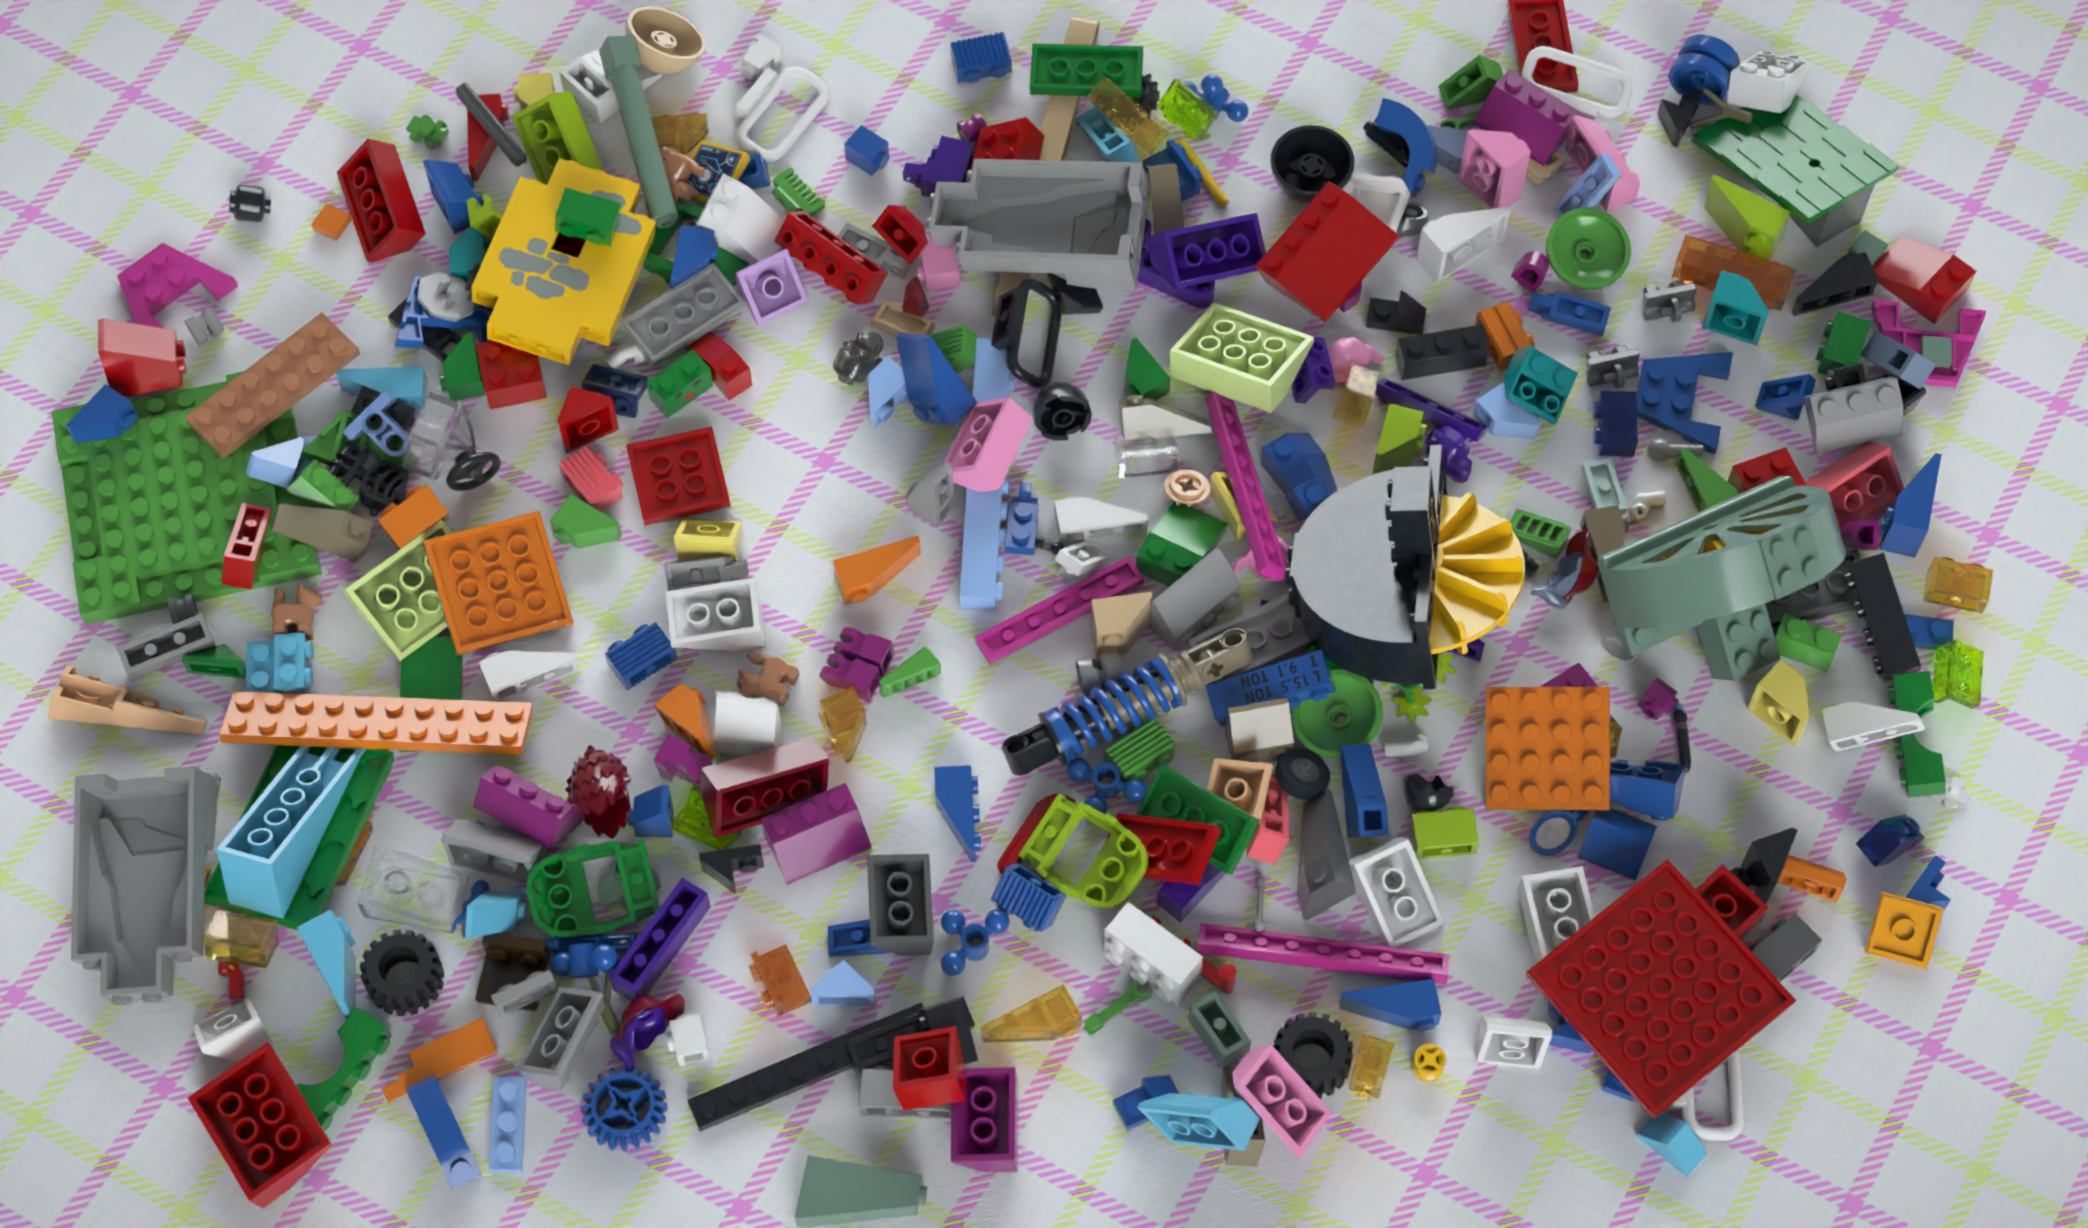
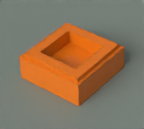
M326 203L311 225L314 231L337 241L352 221L350 214Z

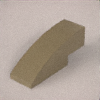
M1177 164L1148 166L1155 234L1184 228Z

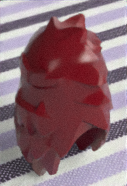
M588 745L587 750L578 756V760L574 761L575 766L572 769L571 776L566 780L567 784H569L565 788L569 794L566 802L576 806L584 822L588 826L591 825L598 837L603 833L613 839L618 834L620 826L625 828L627 825V812L630 813L631 809L627 785L631 782V779L627 774V767L622 764L620 758L612 753L606 754L604 750H595L592 745Z

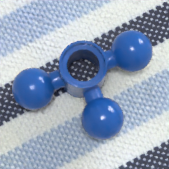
M1208 74L1202 79L1201 89L1203 93L1199 92L1197 86L1190 81L1182 82L1177 87V98L1186 104L1198 101L1195 110L1204 119L1216 120L1221 111L1227 112L1228 118L1234 122H1241L1248 116L1249 109L1244 101L1234 100L1230 103L1227 102L1230 96L1229 92L1223 87L1222 79L1216 74Z
M1075 758L1067 765V775L1072 781L1083 782L1087 779L1093 781L1096 793L1088 797L1084 804L1104 814L1107 812L1105 799L1117 796L1120 791L1123 792L1125 799L1131 803L1142 802L1146 795L1147 786L1143 781L1139 779H1131L1128 782L1122 781L1119 769L1112 763H1101L1092 770L1086 760ZM1106 776L1115 779L1109 785H1103L1099 781Z
M954 909L946 911L941 917V926L946 933L959 934L961 936V949L958 952L949 951L943 955L941 959L943 972L950 976H956L963 972L966 958L971 961L984 959L989 953V936L991 934H1001L1009 927L1010 920L1005 911L1000 909L991 910L985 917V926L980 924L965 926V917L960 911ZM973 938L983 941L977 947L970 946L967 942Z
M596 943L574 944L568 946L569 952L562 951L553 956L551 968L558 976L570 975L571 978L589 977L590 975L598 976L599 970L605 973L613 972L620 963V956L609 945L597 946Z

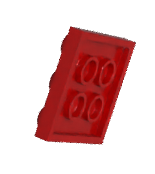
M712 426L626 445L644 526L731 507Z

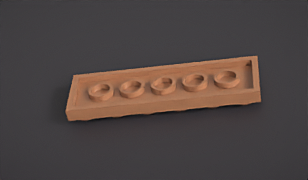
M320 313L184 418L190 427L224 459L359 356V348L326 315Z

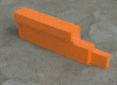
M483 1017L408 1052L414 1067L398 1074L399 1080L382 1087L388 1103L405 1095L407 1096L405 1088L432 1075H435L437 1081L498 1053V1049Z

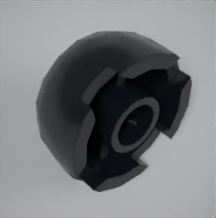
M1057 382L1046 386L1039 392L1033 403L1032 412L1035 426L1041 431L1043 437L1054 441L1068 440V434H1074L1081 430V433L1084 432L1091 422L1092 412L1086 395L1078 387L1067 382Z

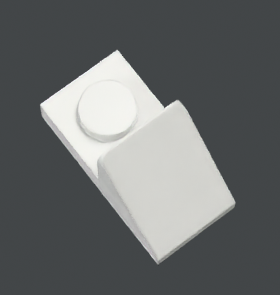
M1082 541L1059 550L1054 560L1061 564L1058 575L1071 585H1074L1095 574L1106 562L1108 556L1087 541Z

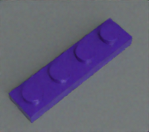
M1386 378L1378 381L1373 390V394L1379 396L1381 402L1424 412L1423 417L1431 420V424L1434 427L1441 428L1448 425L1461 433L1465 439L1464 441L1478 442L1484 437L1488 428L1483 423Z

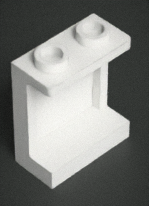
M1363 172L1362 174L1352 173L1350 180L1354 187L1351 196L1397 233L1410 197V192L1404 181L1396 176L1381 177L1368 172Z

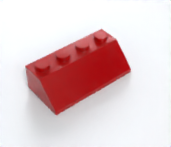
M367 139L336 173L366 261L372 263L410 251L426 235L395 145Z

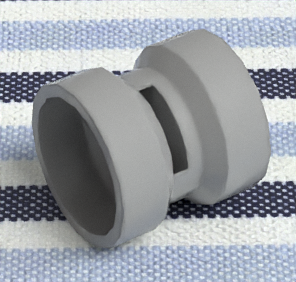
M211 307L204 309L200 316H192L184 321L198 345L205 343L209 336L219 335L225 331Z

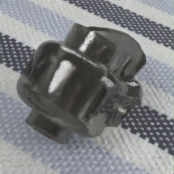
M860 332L855 340H847L843 343V347L838 351L833 362V369L838 374V379L848 385H853L854 382H864L868 378V374L882 361L879 354L884 349V343L879 333Z

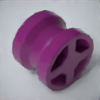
M978 113L973 114L970 120H961L956 124L960 138L963 141L972 142L974 145L978 141L980 128L987 126L984 119Z

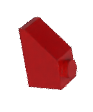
M888 205L872 225L908 264H912L928 244L923 224L905 206Z

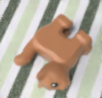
M664 146L661 155L662 159L667 161L665 170L674 201L683 203L690 201L694 196H700V193L686 181L691 173L696 176L704 175L705 169L699 167V164L690 156L680 154L676 150Z
M300 582L296 596L297 604L284 603V590L276 588L274 590L275 598L271 611L274 622L273 636L276 634H290V630L297 629V633H305L308 640H313V629L311 628L314 619L313 611L322 603L321 594L317 593L312 587H305Z
M750 651L747 654L748 660L754 664L763 665L759 677L751 672L742 669L738 670L737 687L740 690V694L747 698L759 694L764 698L778 701L779 705L784 707L789 698V686L783 685V683L788 682L790 685L795 686L800 676L798 668L788 665L781 658L756 654Z

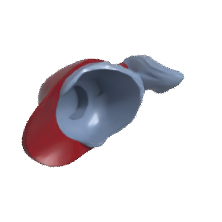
M1588 531L1579 532L1570 539L1566 554L1560 559L1558 569L1550 576L1548 586L1532 589L1531 595L1539 596L1553 607L1564 608L1570 603L1574 594L1584 592L1594 584L1599 566L1597 560L1588 552L1590 534Z

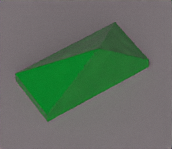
M226 644L185 654L182 657V662L189 674L246 679V667L243 660Z

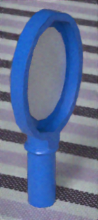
M1555 810L1540 817L1529 834V844L1532 850L1540 855L1549 856L1566 849L1576 836L1578 830L1577 822L1582 820V817L1591 810H1571L1570 812Z

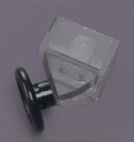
M430 391L410 432L402 468L432 480H436L448 473L446 478L448 487L455 491H466L489 481L500 469L501 459L492 452H476L472 425L462 403ZM489 461H492L490 468L485 473H482V468ZM465 478L472 479L466 482H456Z

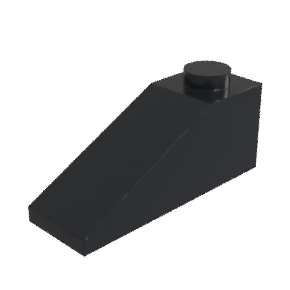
M1866 252L1856 255L1850 253L1838 259L1797 296L1792 309L1793 316L1873 295L1879 279Z

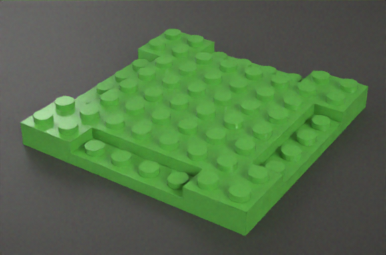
M243 372L225 375V382L131 401L138 417L130 429L125 430L116 438L76 443L72 440L66 425L86 404L51 411L58 461L62 469L75 561L73 562L79 612L85 625L167 608L168 598L182 599L186 594L193 593L195 601L251 590L221 584L224 554L242 503L272 508L261 559L252 589L322 574L318 548L271 530L279 504L305 505L286 490L287 488L249 477L246 474L252 452L298 438L293 406L224 459L190 427L184 417Z

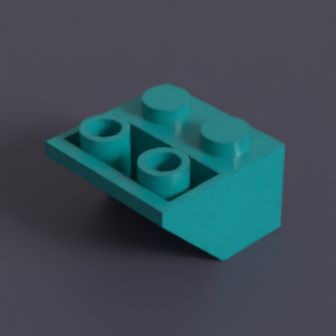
M1532 346L1515 350L1504 375L1505 398L1555 425L1578 373Z

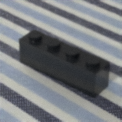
M1884 552L1848 563V572L1844 573L1848 589L1855 590L1858 599L1853 601L1858 618L1864 617L1867 626L1866 629H1863L1867 646L1873 645L1876 657L1872 658L1876 674H1882L1884 681L1893 679L1895 674L1920 671L1921 663Z

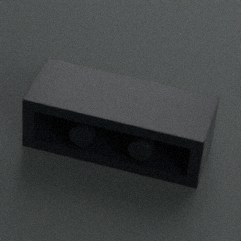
M1482 324L1398 338L1395 358L1401 380L1485 367L1489 345Z

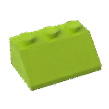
M572 91L549 94L512 115L536 178L542 184H548L559 158L567 161H576L580 165L594 170L603 169Z

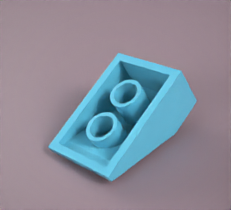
M330 909L296 928L344 1017L347 1019L355 1009L356 957L351 946L356 943L342 916L336 919Z

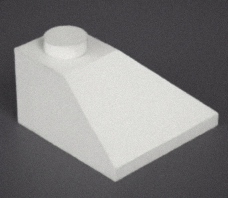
M250 996L192 1025L199 1046L205 1054L239 1062L266 1042H269L275 1050L273 1042Z

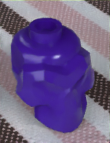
M1448 425L1442 426L1438 430L1432 429L1425 439V444H1427L1426 455L1429 457L1430 445H1442L1445 475L1448 474L1452 480L1458 483L1467 482L1472 471V460L1467 458L1470 448L1464 443L1463 435Z

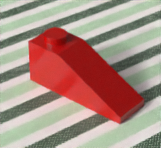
M501 94L478 95L505 128L504 121H509L508 104H503ZM467 109L468 167L472 181H478L497 144Z
M712 331L684 348L687 352L693 349L711 370L713 383L729 401L752 386L750 367L730 345Z
M242 503L224 554L221 584L252 590L272 508Z

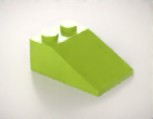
M1713 174L1706 197L1705 210L1741 254L1745 255L1752 262H1759L1767 266L1783 240L1790 211Z

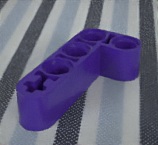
M1146 218L1138 282L1194 307L1206 308L1210 306L1214 300L1215 280L1173 289L1155 268H1147V266H1152L1146 237L1151 236L1152 226Z

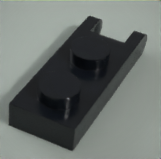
M407 298L388 315L389 322L398 329ZM421 326L424 341L422 347L442 362L448 357L442 350L451 341L457 345L462 339L449 328Z

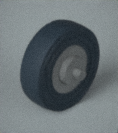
M1292 749L1285 752L1279 759L1275 768V777L1280 787L1289 795L1302 800H1313L1328 787L1330 771L1326 763L1316 754L1304 749Z

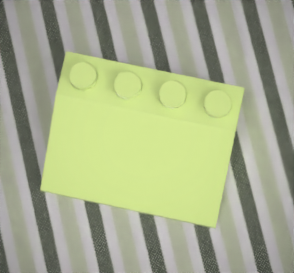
M1214 302L1170 349L1171 377L1272 413L1286 397L1314 343V337Z
M440 520L345 589L343 594L360 618L399 661L448 627L423 546V541L452 533L443 520Z

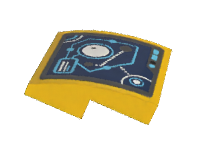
M699 141L691 158L699 164V167L705 169V174L696 176L691 173L686 182L691 184L700 193V196H694L691 200L706 204L723 173L738 181L750 161L748 153Z

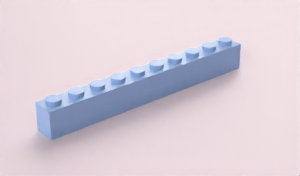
M992 338L976 339L972 396L977 403L1007 398L1009 393H1014L1015 376L1010 375L1006 362L1007 347L1001 350L991 345ZM1005 477V482L999 490L977 492L966 488L959 594L960 609L996 611V600H1002L1003 582H997L998 573H1004V556L999 555V547H1005L1006 529H1001V521H1007V503H1002V496L1008 495L1009 477Z

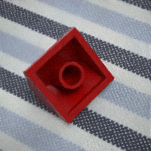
M570 387L557 420L566 454L619 430L613 400L610 396Z

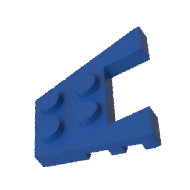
M414 275L396 336L395 347L421 349L424 342L421 326L475 330L478 343L489 341L487 339V323L489 319L483 316L484 309L473 310L472 315L456 322L431 316L417 301L419 281L426 276Z
M1723 352L1643 359L1633 414L1664 430L1670 429L1682 435V439L1691 444L1694 441L1706 447L1705 451L1716 454L1721 426L1691 421L1698 375L1728 380L1733 353Z

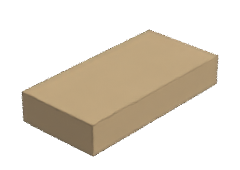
M885 299L872 318L871 326L895 337L899 333L930 335L935 328V322Z

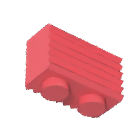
M585 445L584 448H580L579 451L570 455L569 458L560 461L559 467L562 477L583 502L602 512L623 498L621 488L624 485L615 471L611 474L606 469L607 462L599 451L594 453L588 445Z

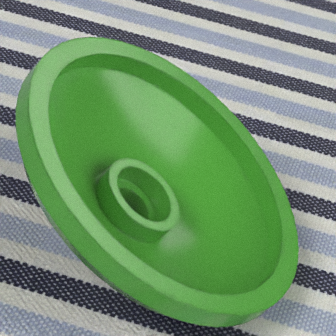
M1579 208L1563 214L1555 221L1547 235L1546 255L1551 268L1564 282L1580 289L1597 290L1610 286L1623 275L1630 262L1631 244L1624 227L1613 216L1598 209ZM1580 253H1585L1588 259L1581 258Z
M1345 669L1331 670L1336 692L1329 693V697L1323 700L1313 701L1310 699L1300 702V706L1292 709V721L1298 738L1310 751L1325 758L1340 759V746L1372 743L1382 724L1383 706L1377 690L1368 679ZM1341 715H1345V722L1341 724L1337 723V718Z

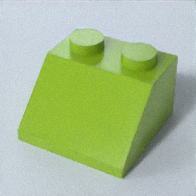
M1389 404L1376 451L1372 474L1392 470L1394 467H1409L1412 465L1414 455L1421 454L1427 427V424L1422 423L1424 412Z

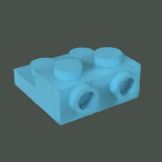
M305 633L274 635V640L247 642L246 692L308 694L309 686H313V670L309 668V659L314 657L313 642L308 641Z

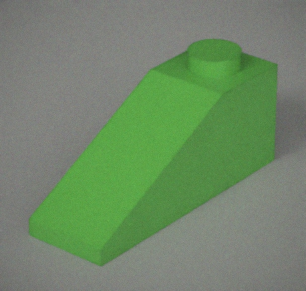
M1686 448L1679 450L1675 464L1698 512L1739 495L1734 486Z

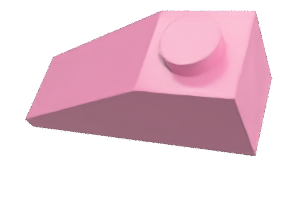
M927 234L928 244L920 253L921 264L916 265L919 282L925 281L927 292L960 286L959 268L954 246L933 245L930 234Z

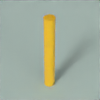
M1185 139L1179 140L1177 145L1183 146L1192 166L1196 165L1202 174L1201 181L1219 206L1225 207L1230 200Z

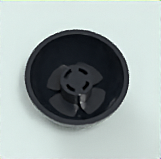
M1306 125L1291 129L1276 141L1271 152V169L1277 184L1286 194L1303 202H1311L1329 181L1343 190L1348 184L1354 169V154L1349 143L1339 133L1323 126Z

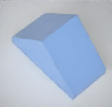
M300 437L252 452L246 474L249 477L287 488L293 480L304 440Z
M844 959L811 989L813 1006H876L874 988Z

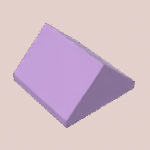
M787 249L735 273L738 293L746 301L747 309L757 325L809 301Z

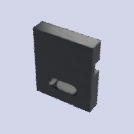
M1047 273L1054 294L1059 298L1058 304L1062 315L1101 312L1103 305L1097 289L1067 285L1065 279L1053 273Z

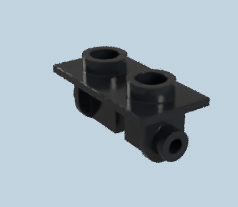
M1377 117L1374 122L1371 120L1366 122L1363 127L1366 131L1365 135L1407 168L1410 152L1405 139L1400 135L1380 130L1375 126Z
M362 386L351 412L360 415L381 393ZM396 401L386 411L405 431H407V428H412L415 422L413 415L416 409L400 401ZM374 414L370 418V421L379 425L383 424L379 414Z

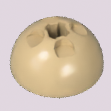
M640 7L633 10L628 16L625 35L634 36L641 65L652 72L659 74L683 72L692 67L705 51L706 42L700 30L689 20L677 13L658 7Z

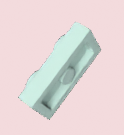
M1606 458L1583 463L1581 470L1594 509L1618 505L1621 514H1626L1627 506L1612 459Z

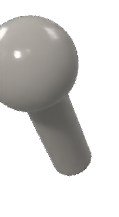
M1656 438L1649 443L1647 452L1656 461H1663L1669 456H1678L1679 450L1686 448L1695 456L1703 457L1704 445L1669 444L1665 439Z

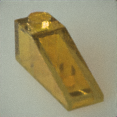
M1105 75L1086 97L1150 155L1169 134L1167 127Z
M1063 984L981 1026L980 1037L983 1043L1054 1041L1060 1037L1066 1039L1079 1031V1027L1082 1026V1015Z

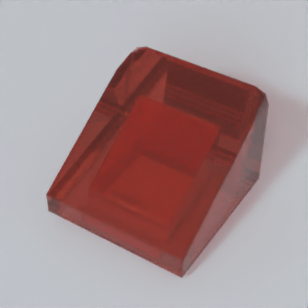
M914 276L906 285L902 310L905 313L924 316L929 309V303L919 278Z

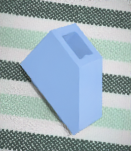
M887 356L868 374L871 425L875 428L882 421H887L901 402L905 403L908 401L902 367Z
M1503 382L1476 400L1473 415L1480 423L1488 426L1487 430L1492 435L1532 440L1538 436L1541 424L1539 417L1506 399Z

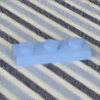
M1600 154L1554 206L1553 209L1558 218L1574 209L1594 208L1619 180L1621 174L1609 154Z
M494 1077L489 1157L490 1173H523L527 1095L526 1077Z

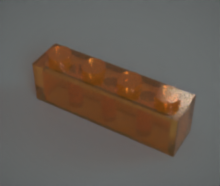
M1685 235L1672 277L1683 280L1684 283H1694L1706 287L1714 292L1721 270L1728 273H1736L1751 281L1767 309L1782 311L1796 269Z

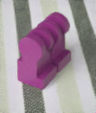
M845 627L839 635L842 641H837L833 647L836 654L828 656L826 662L829 666H824L819 676L825 683L855 693L860 699L870 703L879 685L880 676H884L894 656L893 644L891 640L870 633L866 635L854 628Z
M670 734L666 736L653 760L662 778L672 781L674 776L680 777L692 783L693 788L698 793H700L701 768L713 765L709 756L703 753H694L690 744Z

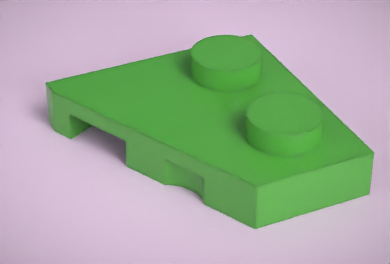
M343 410L309 445L304 447L301 456L329 465L332 459H336L337 452L345 448L346 442L353 441L360 447V451L354 455L358 458L363 452L367 434L364 432L354 441L350 440L342 431L359 415Z

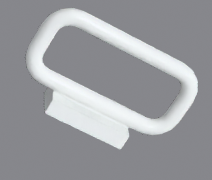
M1546 46L1536 47L1529 52L1521 76L1580 111L1579 116L1593 120L1596 119L1597 115L1608 118L1620 116L1628 107L1632 94V81L1622 70ZM1542 57L1549 58L1619 81L1622 89L1617 104L1612 107L1605 106L1535 83L1532 75L1537 60Z
M767 67L736 105L734 119L740 122L736 130V138L739 145L752 155L760 153L764 160L769 162L781 159L826 105L829 99L827 84L821 78L802 67L787 68L777 78V72ZM800 78L818 90V97L777 148L771 151L765 150L748 138L747 132L790 79Z
M1739 1050L1727 1059L1731 1124L1729 1127H1705L1697 1122L1693 1088L1665 1110L1677 1112L1682 1109L1683 1121L1688 1122L1697 1138L1718 1141L1732 1140L1739 1136L1743 1129L1744 1109Z

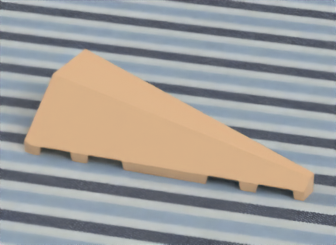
M67 664L61 674L59 686L52 696L47 717L49 719L203 735L207 722L203 718L197 720L184 716V711L175 708L173 712L159 707L158 700L122 685L114 686L102 683L97 675L91 674L87 678L76 673V667Z

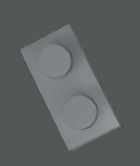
M550 970L546 972L538 971L529 975L523 982L516 985L508 984L499 988L497 993L491 995L501 1017L552 995L558 989Z

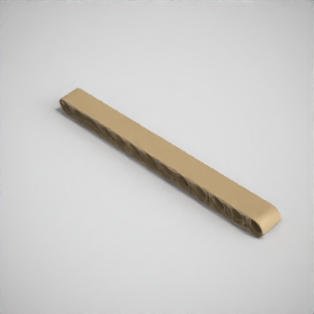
M1072 16L1064 44L1096 45L1100 22ZM1049 96L1040 129L1045 136L1039 160H1065L1082 96ZM1001 272L992 306L993 317H996L999 296L1018 287L1023 280L1033 279L1034 273Z

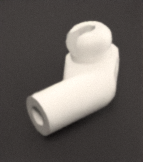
M632 343L619 347L605 362V366L619 369L632 357L637 363L642 362L646 358Z
M1655 491L1637 494L1628 507L1629 516L1634 520H1641L1646 517L1650 507L1666 505L1665 492Z
M1423 733L1414 734L1412 741H1386L1385 754L1387 757L1425 754L1429 749L1428 736Z

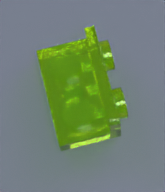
M1179 79L1172 81L1156 106L1164 112L1163 117L1173 124H1178L1184 129V135L1194 141L1209 139L1211 134L1207 130L1219 113Z
M1956 639L1936 649L1934 655V679L1932 682L1935 703L1938 704L1950 699L1972 709L1980 706L1984 651Z
M696 787L690 790L687 804L673 818L671 829L717 850L729 849L742 834V830L714 837L700 789Z

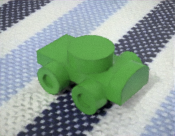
M414 115L406 127L407 131L411 133L409 138L413 142L419 143L423 137L426 139L424 145L430 149H433L436 143L441 145L449 134V129H447V125L439 120L435 124L428 115H423L421 118Z

